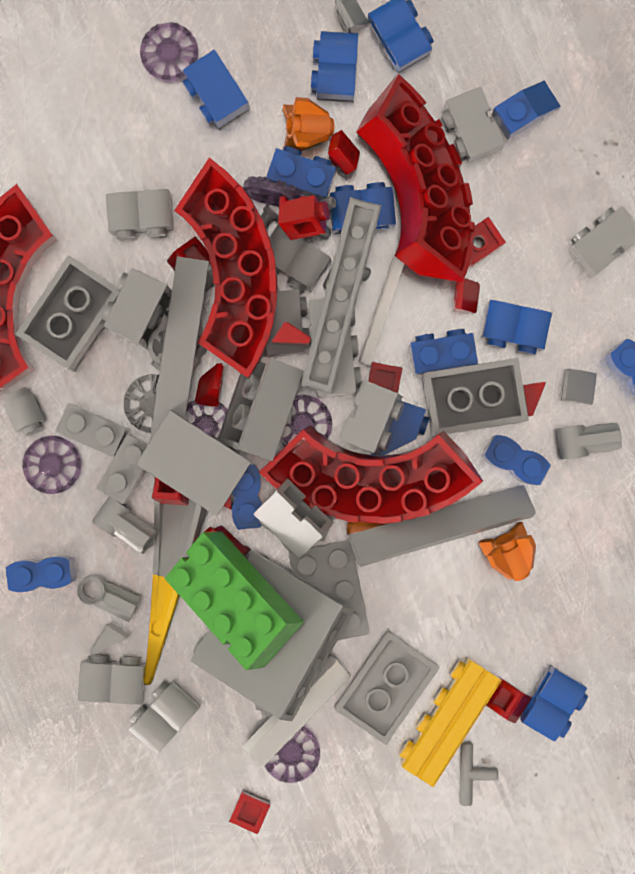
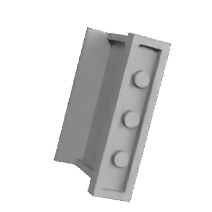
M251 551L250 555L245 558L298 614L304 623L265 668L245 670L227 650L231 644L223 645L210 629H208L204 638L200 639L194 648L195 654L191 662L279 720L293 721L354 609L345 603L334 600L267 559L266 555Z

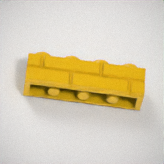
M467 658L465 662L458 661L450 674L454 680L448 689L444 687L440 689L433 701L437 705L431 715L425 714L416 727V730L420 733L414 742L408 740L399 754L403 758L400 762L401 767L432 787L437 783L502 681L500 677L470 658Z

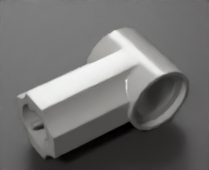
M618 423L598 424L589 427L578 425L556 429L561 460L589 456V453L622 449V436Z
M108 497L92 522L103 531L114 537H119L130 547L144 554L156 540L158 531L132 513L133 510L128 506Z
M97 575L84 577L76 589L77 597L82 603L95 606L128 622L140 599V596L111 584ZM92 581L98 584L100 587L98 597L89 598L84 594L83 586L86 582Z

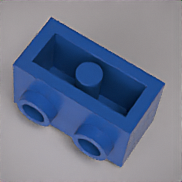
M215 49L183 69L186 79L182 83L191 97L197 95L203 105L199 107V110L208 124L214 121L216 126L220 128L250 109L248 100Z
M284 146L283 150L275 149L266 176L267 184L302 196L315 195L318 201L329 196L336 174V167L331 166L332 162L319 156H314L313 160L302 157L301 151L288 146Z
M465 329L447 331V337L434 339L433 333L415 336L416 342L409 344L413 375L417 376L426 372L478 364L474 334H466Z

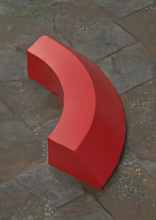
M398 74L368 109L356 133L369 144L381 159L397 192L401 211V235L394 256L418 275L462 282L467 274L473 252V247L470 246L469 240L471 233L475 231V223L471 222L469 208L473 204L469 183H464L459 168L462 165V161L454 143L449 145L445 138V133L441 128L443 127L440 119L436 121L424 107L427 102L413 86Z
M208 158L174 210L192 226L203 241L210 256L213 283L215 284L214 304H212L208 322L197 343L250 379L266 348L274 322L277 303L275 257L263 219L253 201L241 185L224 168L211 158Z
M17 184L0 197V392L8 389L34 371L23 349L21 338L16 335L19 329V300L22 288L32 267L40 256L58 241Z
M309 426L293 438L274 457L273 461H270L259 471L276 489L288 478L306 496L303 501L311 509L316 505L326 515L357 523L386 524L430 515L455 503L483 482L467 455L444 430L426 444L413 450L393 455L374 456L342 448L322 436L312 426Z

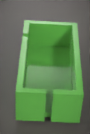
M203 532L187 550L186 554L189 557L181 558L164 579L223 645L231 644L227 650L245 670L265 668L304 621L223 532Z

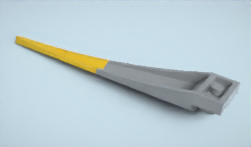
M190 499L188 506L162 504L154 500V529L158 531V534L154 541L145 685H150L153 681L179 599V594L164 578L181 558L189 557L186 552L197 540L206 513V509Z

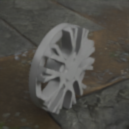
M157 374L139 377L131 383L124 396V411L128 420L139 430L151 433V428L141 424L146 416H151L153 420L157 391H154L156 381L159 380V375ZM150 380V391H144L140 385L141 382ZM136 388L144 395L139 398L132 391ZM129 399H137L140 402L139 407L129 409ZM142 409L144 414L135 420L133 415Z

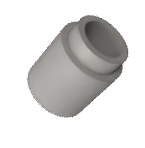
M27 387L17 389L3 396L6 401L4 407L15 432L22 431L25 436L41 429L39 423L43 422L44 418L34 394L29 393Z

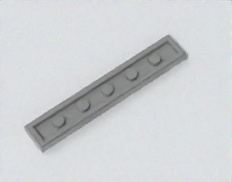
M350 197L301 382L302 386L329 393L333 392L382 205Z
M177 256L149 442L170 410L184 419L186 416L209 261Z
M522 485L448 506L423 517L388 523L350 534L348 539L359 567L528 519L534 517L536 511L525 486Z

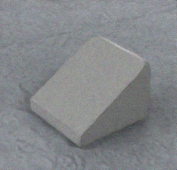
M335 0L334 10L347 33H355L369 24L357 0Z
M566 369L562 401L593 404L597 373Z
M108 623L91 647V653L95 655L125 640L130 635L112 623Z

